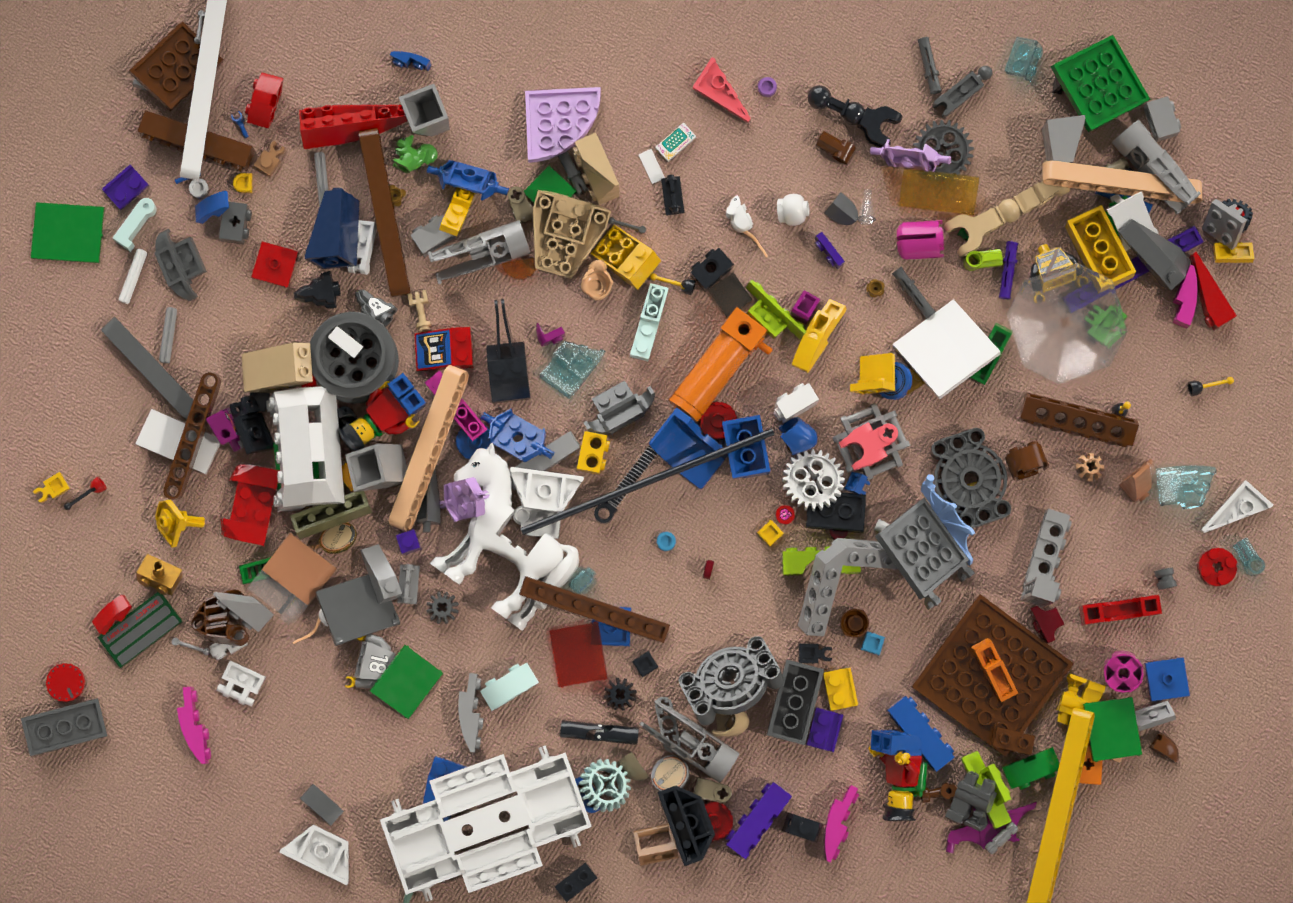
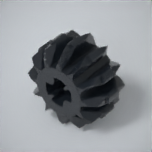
M616 678V686L612 681L609 682L612 690L605 688V691L610 692L611 695H605L604 699L612 698L607 705L610 706L615 702L614 710H617L618 704H621V710L624 711V703L630 708L632 705L628 700L636 701V698L630 696V694H635L637 691H629L633 687V683L626 687L627 679L624 678L623 683L620 684L619 678ZM618 689L625 691V698L622 700L621 698L618 700L615 697L617 695L616 690Z

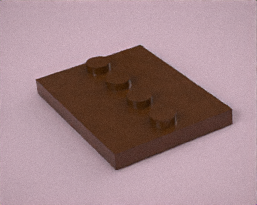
M183 21L129 70V73L170 112L193 91L200 44L194 42L197 34ZM218 55L217 67H219V66L223 63V60H224V59L221 58L219 55Z

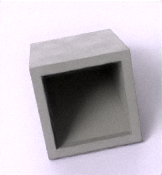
M435 84L399 97L413 133L432 137L450 130L449 119Z
M1085 115L1050 119L1045 122L1042 127L1046 161L1073 163L1083 130Z
M375 444L345 455L354 492L402 485L407 471L402 445Z

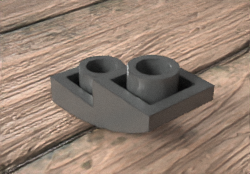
M314 784L300 797L310 809L316 812L330 826L344 812Z

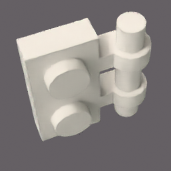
M229 661L222 676V679L227 680L228 683L226 686L219 684L216 691L223 693L224 697H231L238 700V703L242 705L246 704L252 707L255 700L248 696L250 692L258 695L266 677L233 661ZM234 685L244 688L242 694L233 690Z

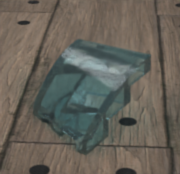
M564 341L553 353L552 361L540 373V378L570 399L589 377L606 351L603 349L594 350L585 345H576L572 342Z
M1172 466L1156 468L1160 506L1180 503L1183 509L1203 506L1205 495L1210 489V483L1214 474L1217 472L1216 467Z

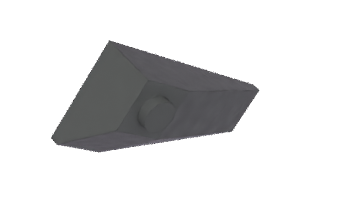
M1133 219L1118 231L1120 236L1162 287L1172 290L1185 278L1191 261L1180 247Z

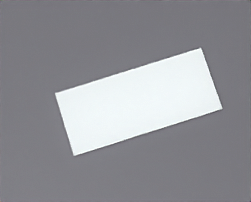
M652 149L639 154L652 184L660 181L661 178H665Z
M338 326L328 336L329 339L353 358L363 348L362 345Z

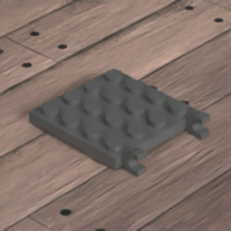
M925 498L919 500L875 536L920 600L924 598V605L928 610L942 602L933 590L958 570L957 575L961 582L975 574L966 564L969 559Z

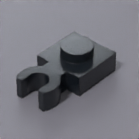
M799 644L798 663L818 664V658L829 662L832 658L825 657L824 653L827 650L832 651V648L824 647L822 650H819V644Z

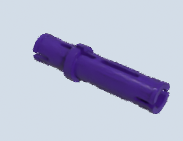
M1006 242L999 294L1000 299H1011L1015 264L1018 262L1016 255L1019 243Z

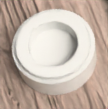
M203 179L193 180L189 185V191L193 197L203 198L208 194L209 187Z

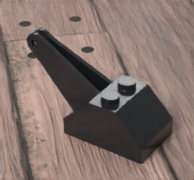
M501 299L503 319L509 343L500 344L498 301L494 300L497 344L486 346L492 402L494 404L530 400L525 342L513 341L504 299Z

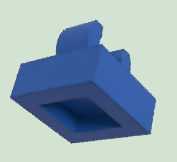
M851 472L844 489L851 493L865 495L866 492L862 489L864 485H870V482L867 480V476Z

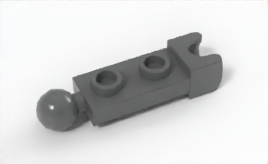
M982 66L979 68L977 75L971 71L951 89L936 99L932 104L933 108L941 105L944 106L946 110L943 112L942 118H947L954 110L984 87L982 80H988L992 77V69L989 66Z

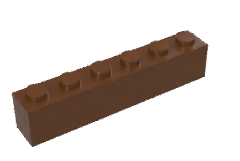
M145 110L138 133L146 141L152 142L155 140L160 142L161 146L167 148L173 146L183 153L188 124ZM207 131L202 159H212L213 163L221 166L224 164L230 165V168L235 171H248L255 149L251 145Z

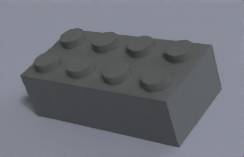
M785 660L782 672L785 681L783 686L778 688L766 736L805 745L824 669Z

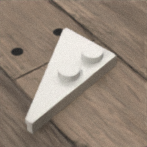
M1245 480L1200 531L1203 533L1209 532L1271 508L1273 504Z

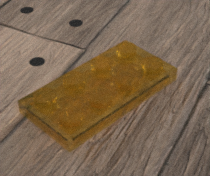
M903 168L898 206L974 215L979 177Z

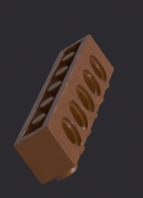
M1029 392L1025 393L1020 411V418L1026 423L1034 424V422H1037L1046 428H1060L1065 433L1073 431L1079 433L1082 437L1090 438V436H1093L1102 442L1113 441L1121 447L1133 446L1139 427L1137 419ZM1039 408L1046 409V413L1043 415L1037 414L1036 411ZM1058 413L1065 414V417L1061 420H1058L1055 418V415ZM1078 417L1084 419L1081 424H1075L1073 421ZM1096 422L1103 424L1099 429H1094L1092 425ZM1114 427L1121 428V431L1117 434L1111 432Z

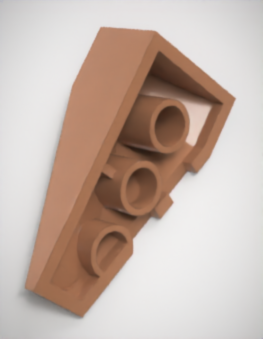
M1152 459L1147 460L1119 484L1133 502L1138 499L1141 502L1150 495L1148 491L1152 488L1154 462Z

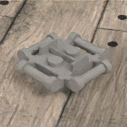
M873 403L869 408L848 417L846 415L840 417L845 432L832 438L839 447L847 465L845 468L848 473L853 471L851 465L854 462L847 446L840 448L838 443L853 430L868 422L873 430L886 424L885 421L889 420L898 430L897 439L899 444L896 445L893 442L884 448L887 455L892 454L893 460L872 469L869 466L862 468L864 475L868 477L867 480L873 479V476L896 466L897 468L903 466L898 451L911 445L909 440L906 441L898 423L896 411L881 415L877 404ZM873 414L875 416L874 419L853 428L850 426L851 423ZM885 430V433H884L883 436H884V437L888 436L889 439H890V438H891V433L888 432L887 430ZM851 444L858 460L863 457L862 448L857 444Z

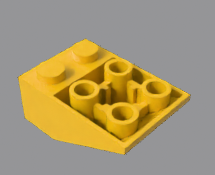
M615 224L591 252V255L598 260L604 261L611 271L637 290L661 262V259L654 250Z

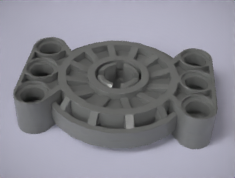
M972 428L940 439L930 447L931 456L939 460L934 472L935 492L942 499H947L950 503L956 504L957 508L955 510L957 514H959L960 518H968L970 520L969 526L972 529L1001 520L1011 513L1010 503L1001 500L1007 487L1006 468L1001 458L993 450L981 445L985 439V433L980 428ZM972 433L979 434V442L972 441ZM954 439H959L962 442L961 448L953 446L952 442ZM936 445L944 448L943 454L939 455L935 452L934 448ZM997 464H999V466H1000V468H1001V470H1002V475H1001V473H1000V469H999V467H998ZM939 468L942 469L940 479H938ZM966 473H971L978 477L975 486H968L965 483L964 475ZM1001 480H1003L1002 491L999 490L1001 486ZM938 485H940L943 496L939 490ZM998 505L1005 506V514L1002 515L998 513ZM980 511H985L988 514L986 521L979 518Z
M755 636L748 641L747 648L728 647L714 652L701 663L696 674L685 672L679 677L678 681L700 724L709 725L715 720L716 713L732 715L748 710L762 698L767 687L778 689L783 686L785 680L764 639L760 636ZM734 679L735 683L731 684L729 681Z

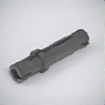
M923 37L918 39L925 69L924 77L928 81L930 94H938L942 92L938 78L940 74L936 70L929 37Z
M568 151L558 155L568 174L567 178L572 182L577 194H583L580 186L584 193L587 192L589 189L581 177L582 173L580 170H577Z
M902 267L892 273L902 286L901 289L907 292L926 319L936 312L915 286V281L909 278Z

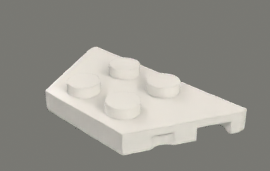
M510 467V474L521 504L525 509L555 513L562 512L584 480L583 476Z
M316 825L309 827L280 850V853L345 885L349 883V842Z

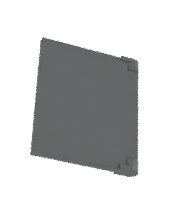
M369 574L315 592L335 646L400 625V620L392 601L382 604L378 603Z

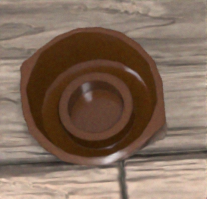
M850 609L842 615L840 625L844 637L857 638L867 632L869 619L864 610Z

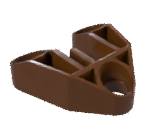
M236 589L221 592L244 596L241 591ZM215 596L206 599L192 618L191 627L194 631L212 643L234 646L245 645L249 640L247 631L240 625H226L229 622L228 613L230 609L227 607L224 610L216 603L218 599ZM204 620L203 625L197 629L196 624ZM238 632L244 633V637L241 640H235V635Z

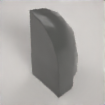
M841 192L824 212L833 221L842 225H852L858 219V210L855 204Z

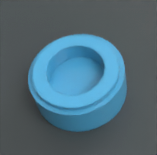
M662 532L657 537L659 549L670 551L675 547L676 539L672 533Z

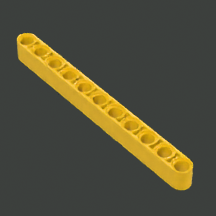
M1074 708L1072 711L1027 903H1051L1095 717L1094 712Z

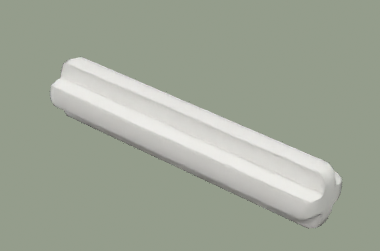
M136 250L119 297V301L128 304L130 302L147 256V252L144 250Z

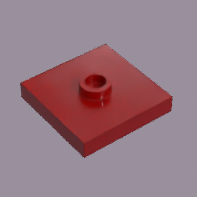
M262 241L251 278L289 288L299 252Z

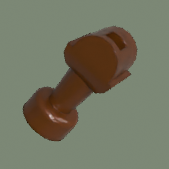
M947 782L943 783L939 788L928 790L926 787L921 796L922 803L930 802V798L936 797L950 799L954 797L957 787Z

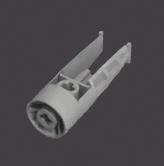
M1137 120L1112 143L1124 157L1129 159L1138 172L1156 174L1176 196L1185 202L1164 200L1175 210V214H1178L1201 193L1196 191L1165 149L1163 150L1151 137L1152 134Z
M519 220L479 233V235L463 239L433 253L428 251L430 262L470 251L472 260L436 273L438 284H441L442 280L456 278L471 272L474 273L478 270L531 254Z
M654 700L655 705L702 736L701 740H698L685 730L683 731L678 740L693 750L689 754L644 722H640L639 725L677 755L720 783L734 765L739 752L684 715L658 700ZM707 736L720 744L716 750L711 744L703 743ZM707 746L710 754L703 757L701 748H706ZM695 753L699 759L708 761L704 768L690 759L693 758Z

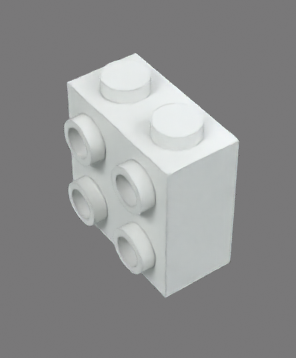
M802 383L796 386L790 395L785 393L777 398L773 413L778 421L782 420L783 423H786L817 405L819 398L809 383L806 385Z

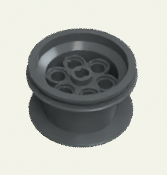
M344 312L334 315L324 321L311 338L312 374L320 386L336 395V399L339 401L354 404L365 403L370 393L376 391L386 381L391 382L396 377L399 364L396 344L386 327L370 315L360 312ZM337 326L349 336H353L354 340L362 346L366 341L373 342V346L370 349L362 348L357 354L360 359L357 360L356 364L350 363L353 357L328 338ZM339 349L340 355L336 358L331 357L332 350ZM371 359L377 360V365L374 368L368 367V361ZM339 367L345 368V373L342 376L335 375V371ZM356 373H363L362 380H354V375Z

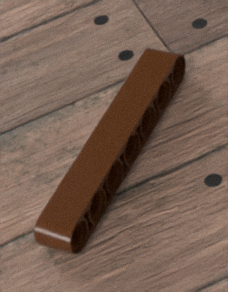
M208 372L201 377L163 492L168 499L178 500L185 493L208 425L206 418L211 416L221 387V378L215 373ZM213 376L215 378V384L209 387L207 385V380L209 377ZM206 394L209 397V402L203 405L201 397ZM197 413H201L203 416V420L200 423L195 421ZM195 431L197 437L191 442L188 438L189 433ZM186 449L190 451V457L187 460L182 456L183 451ZM181 467L184 470V475L178 478L176 471ZM172 486H176L178 488V493L176 496H172L170 494V489Z

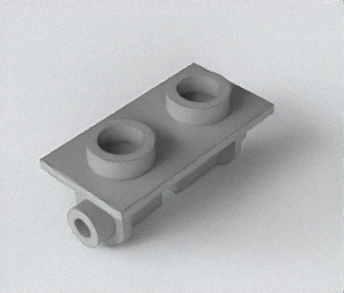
M411 564L400 565L399 586L402 594L398 597L397 603L417 604L420 566Z

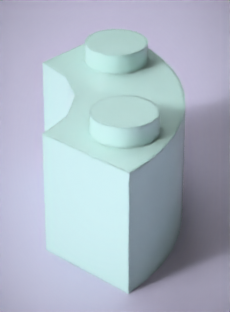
M528 663L522 666L516 664L508 669L510 673L498 680L493 678L485 683L486 687L480 692L491 711L501 707L539 683Z

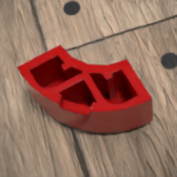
M263 72L259 79L255 78L251 103L247 104L245 115H248L247 123L269 129L274 120L277 104L282 94L284 78Z

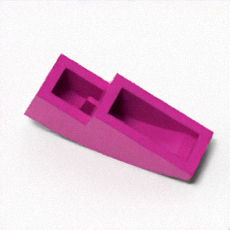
M1192 265L1188 267L1186 276L1181 281L1173 303L1179 305V308L1172 323L1186 329L1191 325L1197 303V277L1195 267Z

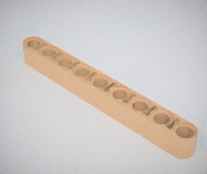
M1046 161L1042 164V176L1045 185L1133 196L1141 191L1144 198L1185 203L1156 174L1060 161ZM1189 179L1196 191L1201 193L1190 204L1202 202V182L1196 179Z
M449 365L441 378L389 517V525L402 531H410L415 523L468 382L469 374L465 370Z

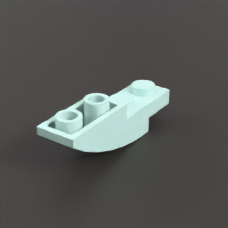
M650 283L630 357L649 361L669 288Z

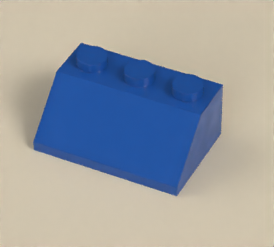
M760 415L722 422L726 446L763 432ZM765 439L728 454L732 479L761 476L771 472Z

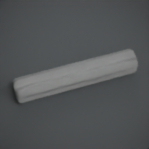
M323 152L314 154L319 206L321 205L324 192L328 191L325 154Z
M173 307L166 308L159 362L165 364L170 363L177 309Z

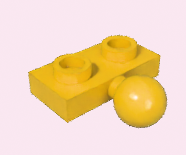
M1214 243L1213 245L1215 263H1253L1254 261L1252 243H1238L1233 250L1223 243Z

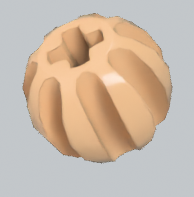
M1087 453V458L1084 455L1078 458L1081 464L1076 463V469L1081 470V473L1078 474L1081 479L1085 475L1087 477L1086 481H1093V476L1097 480L1102 476L1099 470L1104 471V465L1099 464V461L1102 460L1099 456L1095 459L1094 453ZM1090 463L1092 464L1091 467L1093 468V470L1089 471V467L1086 466Z

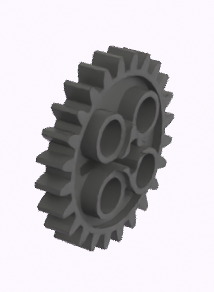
M942 119L940 125L933 121V127L926 124L927 131L920 130L922 137H915L919 143H913V146L922 151L924 145L929 140L936 142L934 150L937 152L941 146L947 149L959 144L958 148L947 150L946 155L943 156H950L952 152H957L960 155V160H951L950 164L942 163L940 167H936L934 172L923 170L922 174L929 172V179L935 175L936 181H938L939 177H942L945 182L947 176L953 180V174L960 177V170L964 172L967 170L964 165H971V162L967 159L974 156L969 153L974 150V147H969L973 140L966 139L969 133H962L964 127L957 129V122L954 126H951V120L947 122V125H944ZM951 134L955 140L952 143H947L944 140V136Z

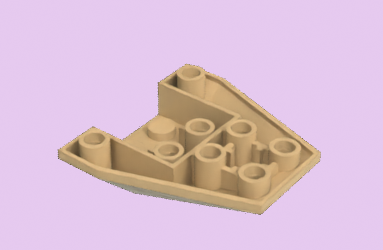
M538 190L533 205L535 269L572 279L606 230L611 210L559 193Z

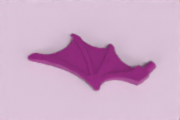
M1037 802L1007 810L1011 822L1017 826L1023 815L1036 808ZM986 815L988 824L982 831L975 830L969 826L950 830L947 836L946 852L953 853L955 844L959 845L961 841L974 842L986 850L985 846L992 842V839L1000 831L1006 829L1008 824L994 829L988 815ZM1016 833L1014 835L1011 834V838L1008 840L1011 842L1020 841L1016 837Z

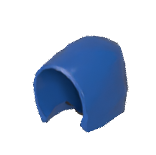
M794 417L779 427V430L782 432L780 437L786 443L787 449L792 455L805 452L817 444L818 436L816 431L799 417Z

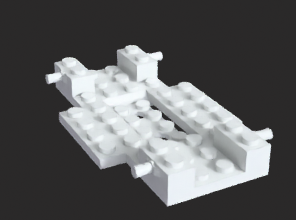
M543 746L545 754L542 747L538 749L542 759L538 763L513 772L509 771L504 754L430 780L429 782L436 800L408 810H402L399 799L391 801L395 813L381 819L380 822L405 894L422 891L425 902L429 901V899L433 900L430 888L434 884L461 874L468 893L543 866L536 848L538 846L563 837H570L573 848L577 847L575 839L577 845L580 846L581 843L577 834L592 826L566 753L549 756L546 746ZM517 791L518 795L445 822L442 819ZM508 811L510 813V820L508 822H501L499 819L500 812ZM465 824L473 827V833L470 836H465L462 833V827ZM529 825L530 829L458 855L454 853L460 849Z

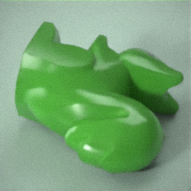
M413 135L397 141L399 148L395 149V154L400 156V158L393 160V167L407 174L412 170L420 168L423 163L427 165L433 163L438 156L436 148L431 144H423L416 150L411 147L414 140Z

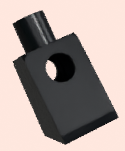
M788 812L782 831L817 843L823 824Z

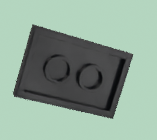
M809 489L808 495H814L815 492ZM841 492V496L836 497L835 503L830 501L829 508L825 504H823L822 510L818 506L815 507L814 511H812L811 506L807 508L806 528L853 533L864 532L866 495Z

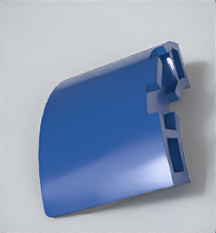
M677 407L649 442V446L671 467L723 448L708 434L703 436L700 431L701 428L693 419ZM728 454L683 471L680 474L699 489H703L728 457Z

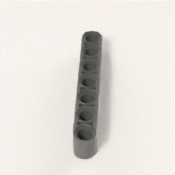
M113 317L100 330L187 421L194 399L116 317ZM197 413V414L195 415V419H196L201 413Z

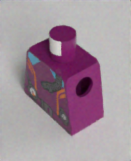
M230 407L206 418L221 445L229 442L233 452L243 448L240 436L233 422Z

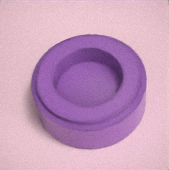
M770 77L762 78L758 83L760 95L771 97L775 94L777 89L775 80Z

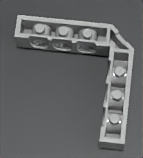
M1051 509L1045 510L1022 588L1024 590L1021 594V601L1045 607L1059 599L1061 589H1059L1060 583L1054 582L1055 576H1053L1054 568L1057 569L1061 559L1058 557L1059 551L1064 549L1066 539L1063 538L1065 532H1069L1071 527L1070 515ZM1051 527L1058 529L1059 534L1057 537H1053L1050 534ZM1045 545H1050L1053 548L1052 555H1047L1044 552ZM1040 563H1044L1048 568L1045 574L1041 573L1038 569Z
M837 538L831 543L832 546L816 554L798 622L799 628L806 635H825L843 565L898 569L878 541Z

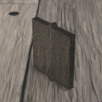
M734 273L723 280L720 279L719 283L708 289V292L726 318L732 314L736 307L741 310L744 305L752 301V298Z

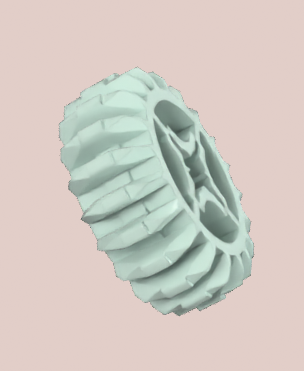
M600 759L597 763L592 762L590 767L584 769L585 773H582L580 776L583 780L579 782V785L584 786V788L580 789L579 792L585 793V796L582 797L583 800L588 798L587 806L594 804V810L600 807L601 812H605L606 809L608 812H611L614 808H620V804L626 803L624 798L629 797V793L626 791L631 790V787L626 784L631 779H625L624 776L628 772H621L623 766L616 767L615 761L610 764L609 759L604 760V762ZM605 771L610 773V776L604 777L602 774L599 775L597 772ZM615 779L618 784V789L614 785ZM608 781L606 789L602 790L604 782ZM592 782L594 783V785H595V787H596L595 792L593 791V788H592ZM605 794L608 797L611 796L613 800H603L599 797Z

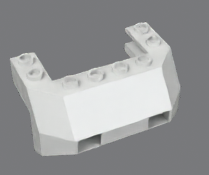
M303 387L274 392L269 397V400L266 401L267 412H270V417H273V424L277 425V433L274 434L275 444H278L279 452H276V462L280 464L277 478L278 483H281L282 487L274 496V507H277L278 512L298 511L310 505L345 503L336 395L328 392L323 387ZM308 411H314L315 423H309ZM312 462H318L320 479H313Z

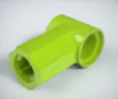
M1000 249L979 252L971 251L964 258L963 265L968 271L1002 266V252ZM969 257H974L977 260V265H972L969 262Z

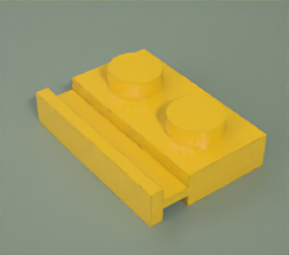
M851 667L823 673L830 711L858 706Z

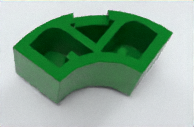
M1051 747L1002 768L1010 788L1019 787L1022 790L1031 786L1030 782L1042 777L1046 780L1056 776L1055 772L1058 771L1060 763L1054 748Z

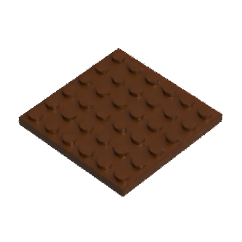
M979 594L911 688L990 746L994 727L1024 733L1074 663ZM987 638L993 642L1018 691V694L1003 702H1000L971 648ZM992 747L1004 757L1010 752Z

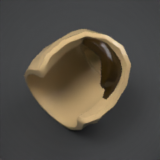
M744 711L732 715L716 713L717 730H713L712 733L714 736L719 737L738 736L748 728L750 721Z

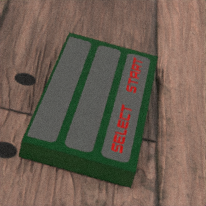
M157 592L126 615L122 622L118 621L110 627L105 635L101 634L97 638L119 668H123L180 625L183 620L166 597Z

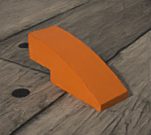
M987 638L972 646L971 648L1000 702L1018 694L993 642Z

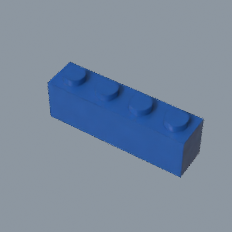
M904 696L886 711L904 733L920 738L922 757L934 772H937L955 758L952 754L954 750L948 743L944 744L940 739L942 735L936 728L932 729L930 727L928 717L923 712L921 714L916 709L918 705L912 697L907 698V696Z

